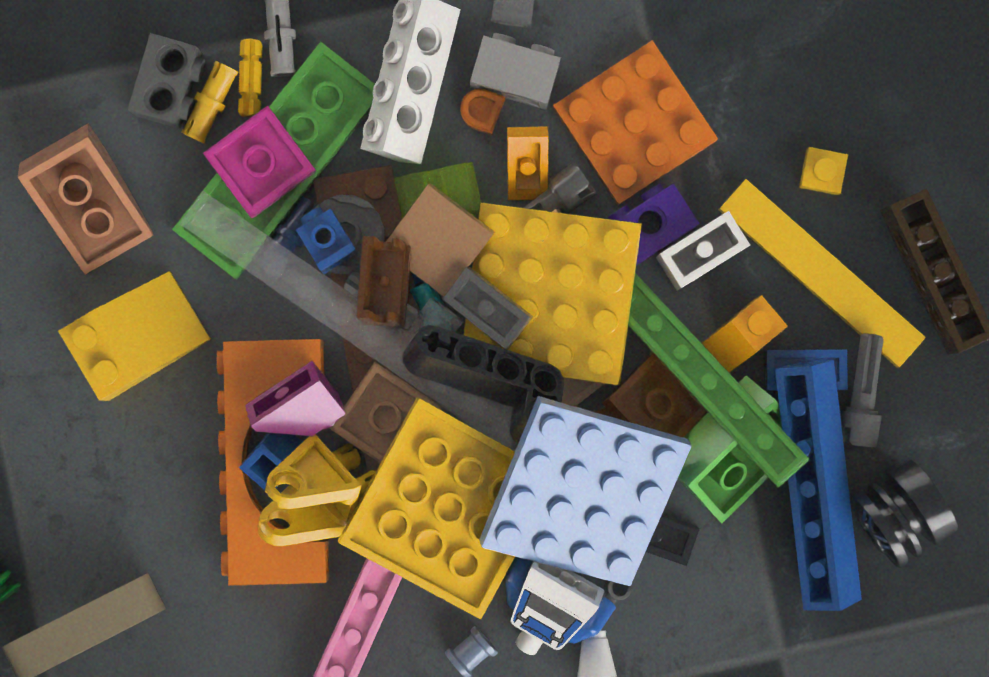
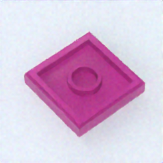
M268 105L203 153L252 219L317 172Z

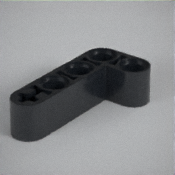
M427 325L419 329L402 355L406 369L416 376L513 407L510 434L517 444L520 441L538 396L562 403L564 378L556 367L438 326Z

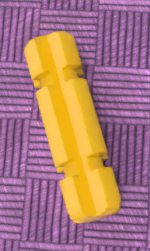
M243 39L240 42V56L243 58V61H239V93L242 95V98L238 99V113L240 116L251 118L261 111V101L258 99V96L261 95L262 64L259 58H262L263 45L257 39Z

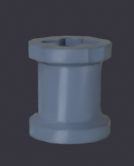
M477 626L470 629L471 634L456 648H448L444 652L463 677H471V671L489 655L494 657L498 654L493 644Z

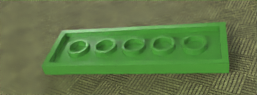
M320 42L269 106L317 172L253 219L250 218L219 174L216 173L172 230L237 280L274 234L276 227L285 220L300 201L301 196H304L314 183V180L318 178L370 112L374 98L373 88L375 83Z

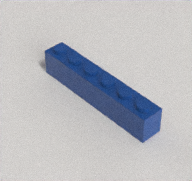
M834 360L798 362L776 368L775 374L782 430L809 458V461L788 479L803 610L841 611L862 600Z

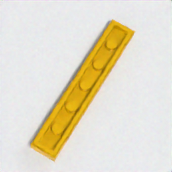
M747 179L741 183L718 209L722 214L729 211L741 231L860 336L864 333L882 336L884 339L882 355L894 366L900 367L926 338Z

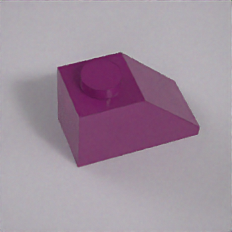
M313 361L245 405L250 425L257 432L313 436L322 429L332 427L340 417L346 414L338 392Z

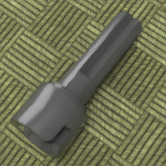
M574 161L549 178V189L523 208L549 212L564 208L565 211L569 209L572 212L596 195L597 192Z
M864 333L860 336L851 405L846 406V410L841 411L843 443L850 442L852 445L864 447L878 446L882 415H879L878 411L874 409L884 339L877 334Z

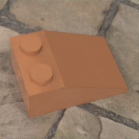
M89 123L20 162L18 179L85 275L154 236L152 229L111 156Z

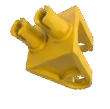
M316 434L309 436L275 467L267 477L265 493L273 501L260 514L258 534L261 539L273 546H286L340 537L376 471L370 470L355 479L349 470L359 467L361 460L357 449H353L352 444L348 443L331 452ZM280 484H289L281 493L276 489V486ZM280 518L288 522L290 526L286 529L275 528L272 530L267 523L271 519Z

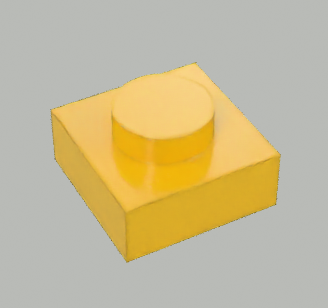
M808 147L806 149L799 188L834 195L841 194L848 154Z

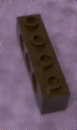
M927 188L880 210L947 355L961 353L989 340V320Z

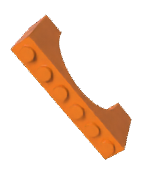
M324 340L223 342V350L217 351L218 375L224 374V391H218L217 405L219 415H225V431H219L218 447L219 454L226 456V471H220L219 489L221 495H226L227 511H221L220 531L221 535H227L228 551L221 554L222 576H228V586L326 583L329 580V539L286 546H273L261 539L258 534V522L264 508L253 491L249 476L239 468L247 457L249 441L253 431L245 405L311 361L315 363L325 376ZM274 519L267 523L272 530L275 528L286 529Z

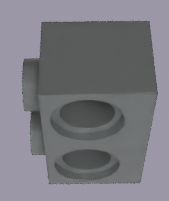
M150 33L127 110L134 116L180 129L183 120L188 121L193 110L194 98L190 97L194 81L199 83L204 73L205 59L201 58L203 53L195 45ZM173 55H182L184 57L182 68L177 72H167V60ZM164 92L172 93L173 101L171 106L163 111L156 110L154 105L156 97Z

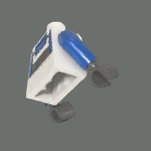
M515 556L505 576L507 605L514 611L510 622L522 630L515 641L517 647L526 654L535 655L542 643L555 650H560L567 642L576 644L597 635L616 609L614 603L617 600L626 599L631 593V587L626 585L620 595H615L612 590L614 584L612 581L606 580L604 589L573 571Z

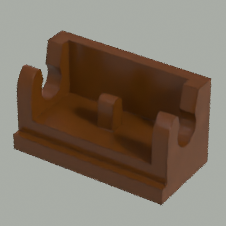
M363 236L356 318L365 325L406 326L411 246L405 245L400 239L392 238V242H383L374 236Z

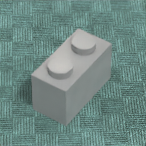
M494 33L492 38L483 35L470 80V88L486 89L505 96L506 99L546 110L561 57L554 56L555 51L542 45L532 44L531 49L515 45L516 39L504 34Z

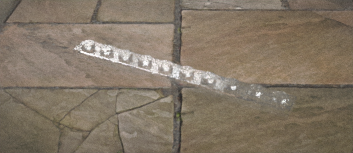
M202 191L179 223L182 227L466 424L516 451L518 444L510 434L513 407L410 373L403 363L402 355L413 339L412 335L400 327L363 324L356 318L357 297Z

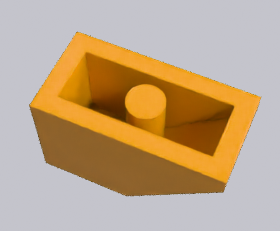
M761 295L754 298L705 339L702 345L730 373L757 353L788 325Z

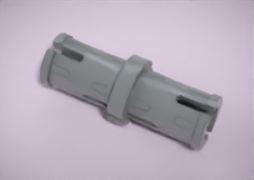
M264 0L267 19L264 41L269 42L270 75L272 77L293 76L296 70L294 69L292 41L296 39V31L291 29L289 0ZM278 20L280 21V36H281V44H282V51H281V52H280V37H279V29H278Z

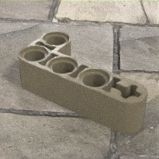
M149 573L1 648L16 677H35L165 610L166 607Z

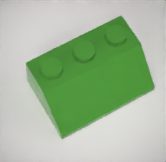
M745 376L739 384L782 429L778 402L748 376ZM707 413L684 436L692 446L677 479L722 524L768 477L717 421Z

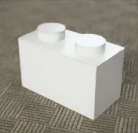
M727 211L660 253L656 259L676 291L744 250L750 244L730 212Z

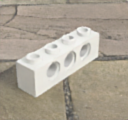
M398 0L393 10V24L389 39L383 49V62L379 78L373 88L374 98L369 117L363 127L364 137L360 149L397 162L421 164L461 9L439 0Z

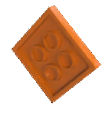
M653 40L558 101L552 107L617 206L718 140Z

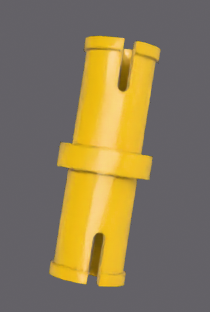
M218 61L214 62V67L202 92H197L194 97L197 102L181 133L203 144L205 143V139L218 112L223 113L226 107L223 102L235 76L239 73L238 71Z

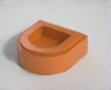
M474 89L468 92L461 101V117L470 128L492 136L506 97L486 89Z

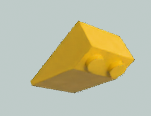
M171 271L90 311L58 331L99 401H110L211 340Z

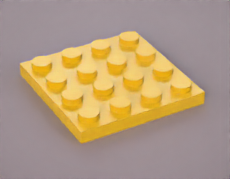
M481 203L478 220L495 233L474 259L472 269L533 316L511 347L506 350L551 364L565 378L619 385L642 224ZM466 319L465 336L503 348Z
M417 397L341 533L338 543L471 615L482 619L515 558L512 555L482 548L479 541L515 451Z

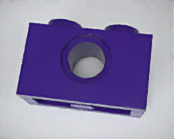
M661 183L641 195L644 201L641 205L633 210H630L628 205H625L607 217L610 220L638 223L639 217L643 214H652L658 219L660 227L657 233L646 234L642 231L640 233L636 266L700 224L674 183L665 189Z

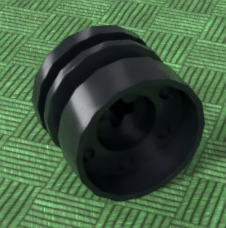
M910 459L886 473L891 493L888 494L878 484L872 482L868 485V492L873 502L861 491L851 496V502L858 515L862 529L877 550L886 555L898 568L908 563V557L903 546L915 557L922 554L917 534L920 533L930 543L936 545L958 531V524L947 502L927 474Z

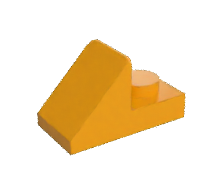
M548 126L507 127L508 200H534L548 189Z

